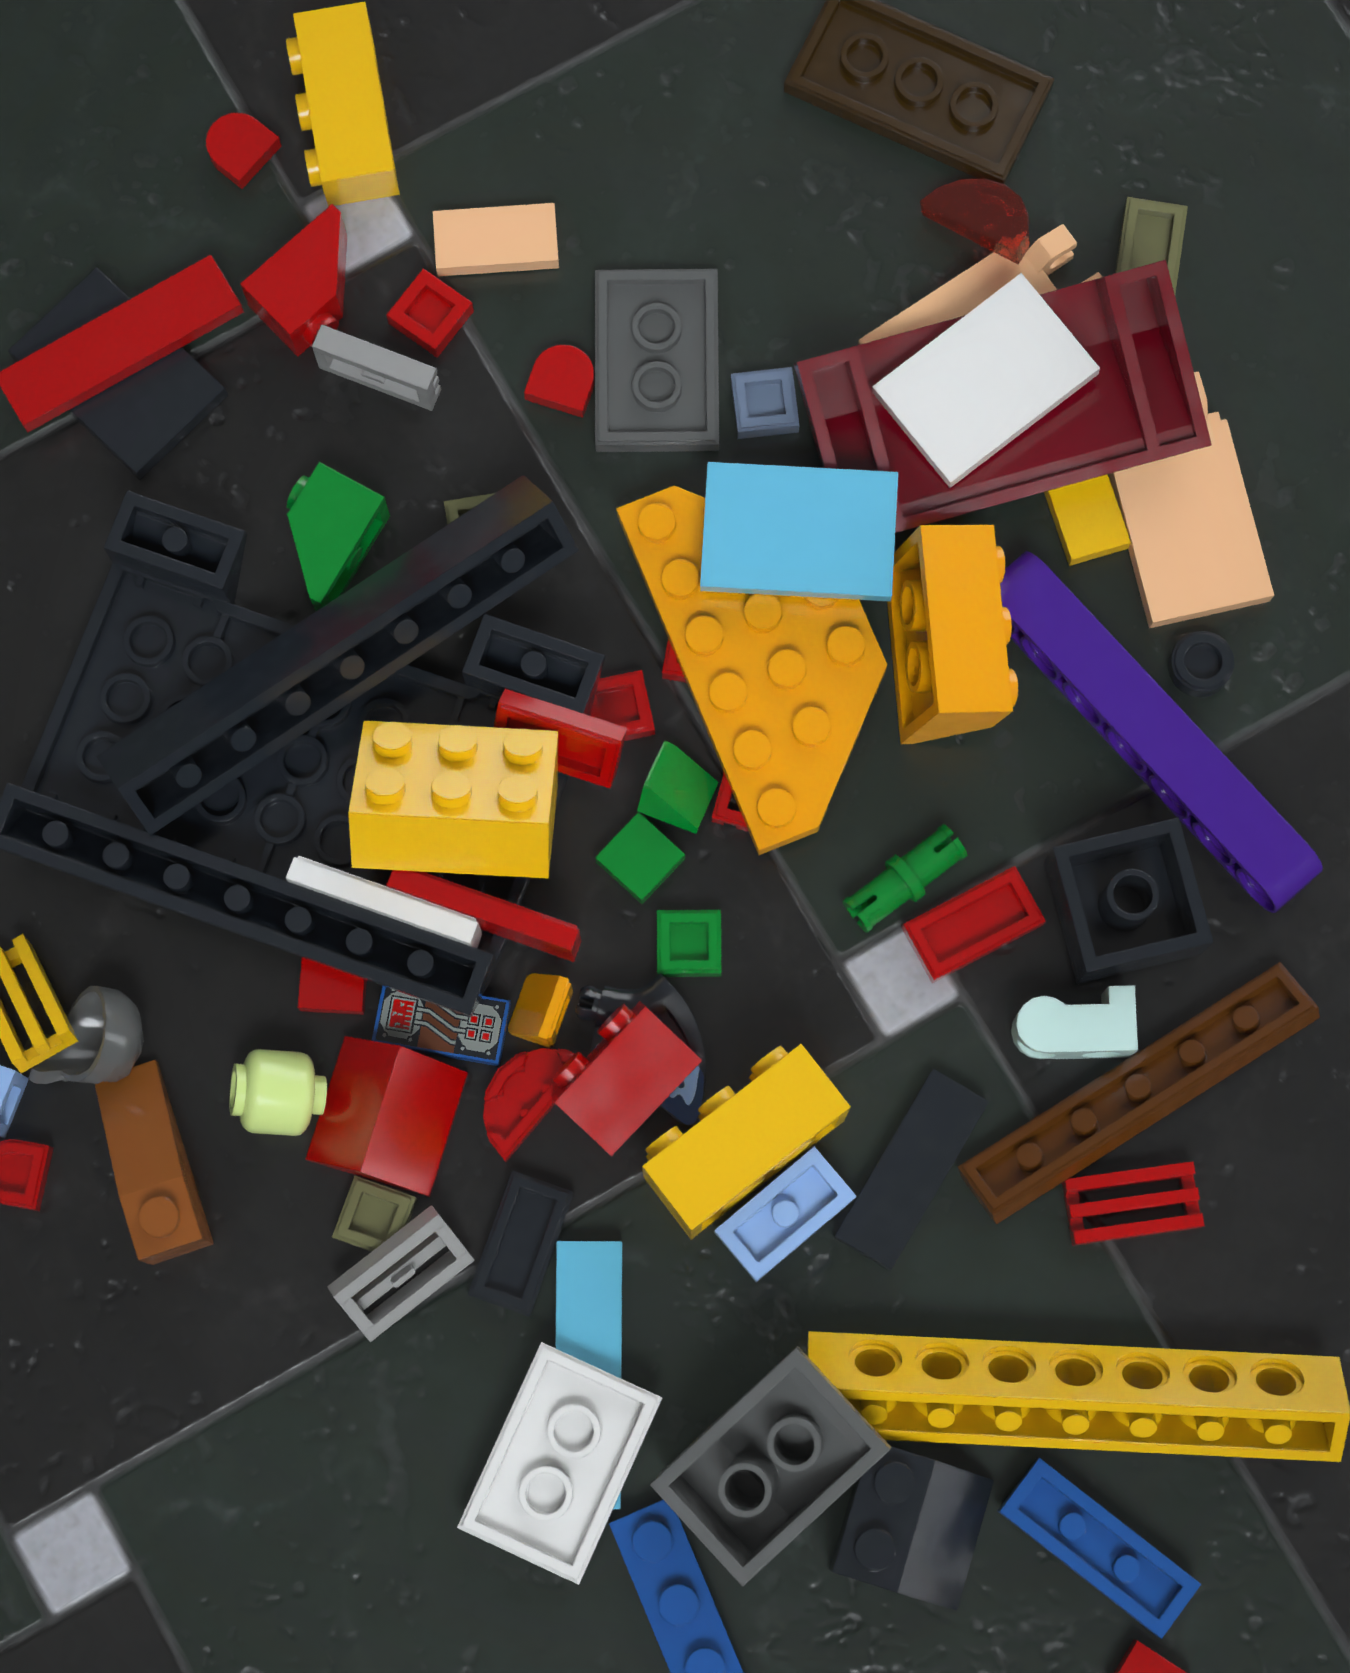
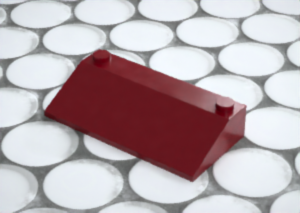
M1166 260L1040 294L1100 367L1099 374L951 488H949L872 393V386L964 316L793 363L822 468L898 472L895 533L920 525H926L1211 446L1212 443Z

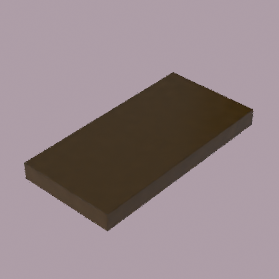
M826 0L784 82V92L1003 189L1052 89L1054 78L878 0Z

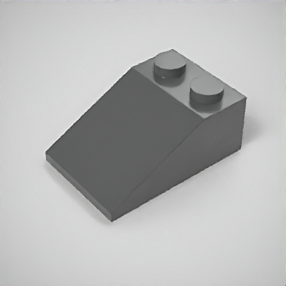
M797 1346L667 1465L650 1486L743 1587L889 1452L891 1446Z

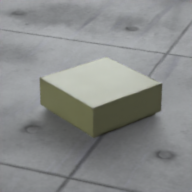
M354 1176L332 1238L372 1252L409 1223L418 1199L409 1194Z

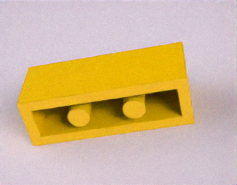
M366 2L293 13L297 37L287 38L286 45L292 75L303 74L306 92L295 94L301 130L312 129L315 148L304 150L311 187L322 185L328 207L331 204L337 206L400 195Z

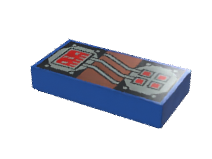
M382 986L372 1041L400 1045L419 1053L500 1067L511 1002L509 1000L482 996L472 1017Z

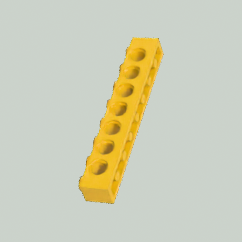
M808 1331V1358L884 1440L1341 1462L1350 1421V1405L1339 1357Z

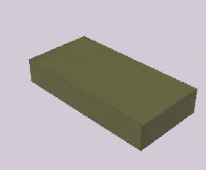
M1127 197L1124 205L1114 274L1166 260L1175 294L1188 206Z

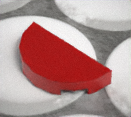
M540 1048L530 1052H521L496 1071L485 1091L483 1120L489 1142L505 1162L508 1161L554 1107L555 1103L551 1094L557 1089L558 1085L552 1081V1078L574 1055L571 1051L559 1048L558 1050Z

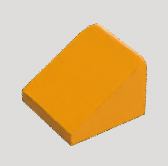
M529 974L524 981L509 1022L508 1032L513 1036L550 1048L551 1045L554 1046L573 994L569 979L559 975Z

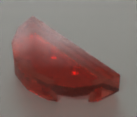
M961 179L938 187L920 201L923 216L1019 265L1029 248V214L1022 198L1005 184L987 179Z

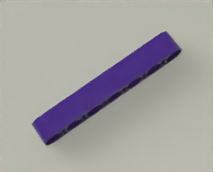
M1025 551L1005 568L1000 589L1002 607L1008 608L1011 615V640L1177 818L1179 817V820L1260 906L1271 913H1276L1323 871L1320 859L1308 843L1042 560L1033 553Z

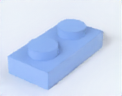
M814 1146L715 1229L714 1233L753 1280L758 1282L857 1196Z

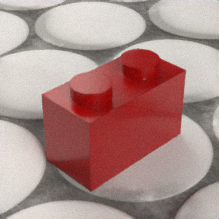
M641 1001L632 1010L625 1004L617 1008L598 1029L597 1033L604 1039L586 1058L579 1051L575 1053L552 1078V1081L558 1085L557 1089L551 1094L554 1103L610 1156L627 1141L702 1061L691 1048Z

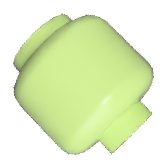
M266 1049L253 1050L247 1055L244 1064H234L229 1097L230 1115L240 1116L242 1126L251 1133L301 1135L310 1124L312 1114L323 1115L327 1096L326 1076L315 1075L313 1061L305 1053Z

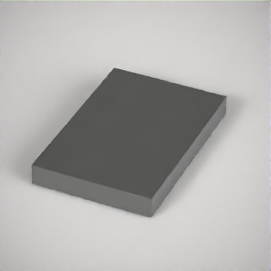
M718 269L595 270L596 452L719 451Z

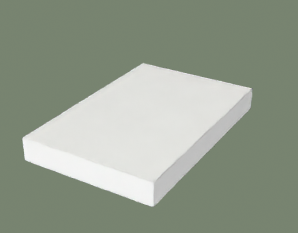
M1020 273L872 386V393L944 482L951 488L1099 374L1100 367L1025 276Z
M541 1342L457 1528L579 1585L662 1401V1397Z

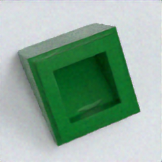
M664 740L644 783L637 812L697 834L717 789L718 781L677 746Z

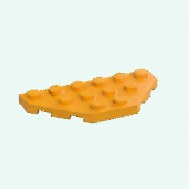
M672 486L616 508L619 522L758 855L818 832L887 668L886 660L860 600L700 591L705 513L704 497L677 486Z

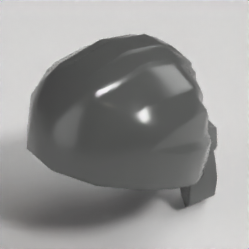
M89 986L78 996L67 1014L78 1042L32 1067L28 1080L36 1084H48L60 1080L64 1082L99 1084L102 1081L117 1082L128 1076L140 1056L144 1044L141 1016L137 1006L119 990L101 986ZM44 1034L45 1037H46V1039L49 1038L50 1036H52V1035ZM30 1038L24 1046L25 1050L33 1047Z

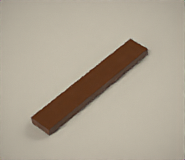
M1279 962L958 1166L960 1175L994 1223L998 1224L1319 1019V1007L1282 963Z

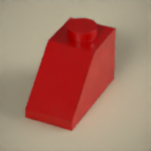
M333 204L240 283L248 306L297 357L307 348L312 347L321 325L337 330L339 326L338 321L343 318L347 233L341 212Z

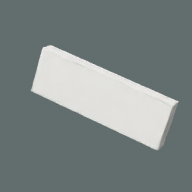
M301 856L293 858L286 876L287 881L474 948L478 947L482 936L480 925L474 917Z

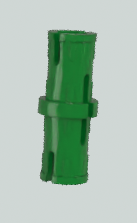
M945 824L939 826L937 831L900 858L896 854L885 862L886 870L852 896L842 901L853 919L856 916L859 918L857 925L864 932L868 933L871 931L873 926L908 899L913 902L919 900L926 893L925 886L959 860H963L968 856L965 847L958 837L953 841L950 837L954 832Z

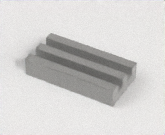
M321 325L312 345L320 369L430 411L433 410L441 392V385L438 384L439 377L436 376L437 368Z
M431 1205L327 1287L361 1332L372 1342L475 1260ZM448 1247L449 1251L368 1315L363 1312V1310L391 1288L399 1287L412 1277L419 1266L442 1248Z

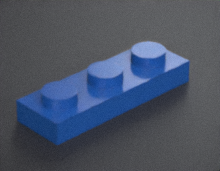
M1040 1458L1034 1460L997 1510V1512L1158 1638L1162 1639L1201 1586V1583Z
M661 1500L610 1522V1528L670 1673H744L679 1516L664 1500Z

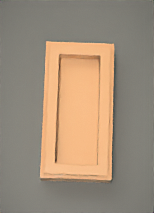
M555 203L433 211L435 260L438 277L559 268Z

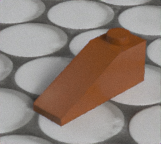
M155 1059L134 1066L128 1076L117 1082L102 1081L99 1084H95L117 1190L138 1260L154 1265L213 1245L214 1242L158 1061Z

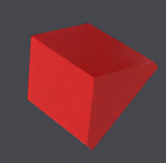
M345 1036L327 1090L325 1110L323 1115H319L306 1160L430 1197L468 1072L400 1045Z

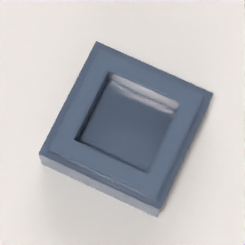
M792 367L731 374L730 381L738 439L799 432L800 425Z

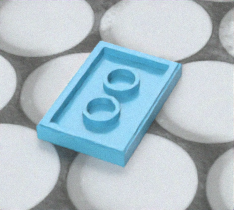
M708 462L700 591L891 602L898 472Z

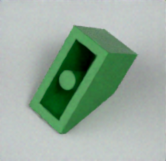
M321 462L318 463L310 478L303 475L296 482L287 500V508L290 509L287 516L308 594L315 611H318L346 591L390 518L384 496Z

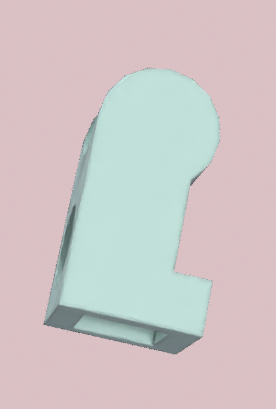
M1108 986L1101 994V1004L1065 1005L1054 997L1040 996L1032 998L1022 1006L1012 1022L1011 1034L1013 1042L1020 1052L1028 1057L1037 1059L1130 1058L1138 1051L1135 986Z

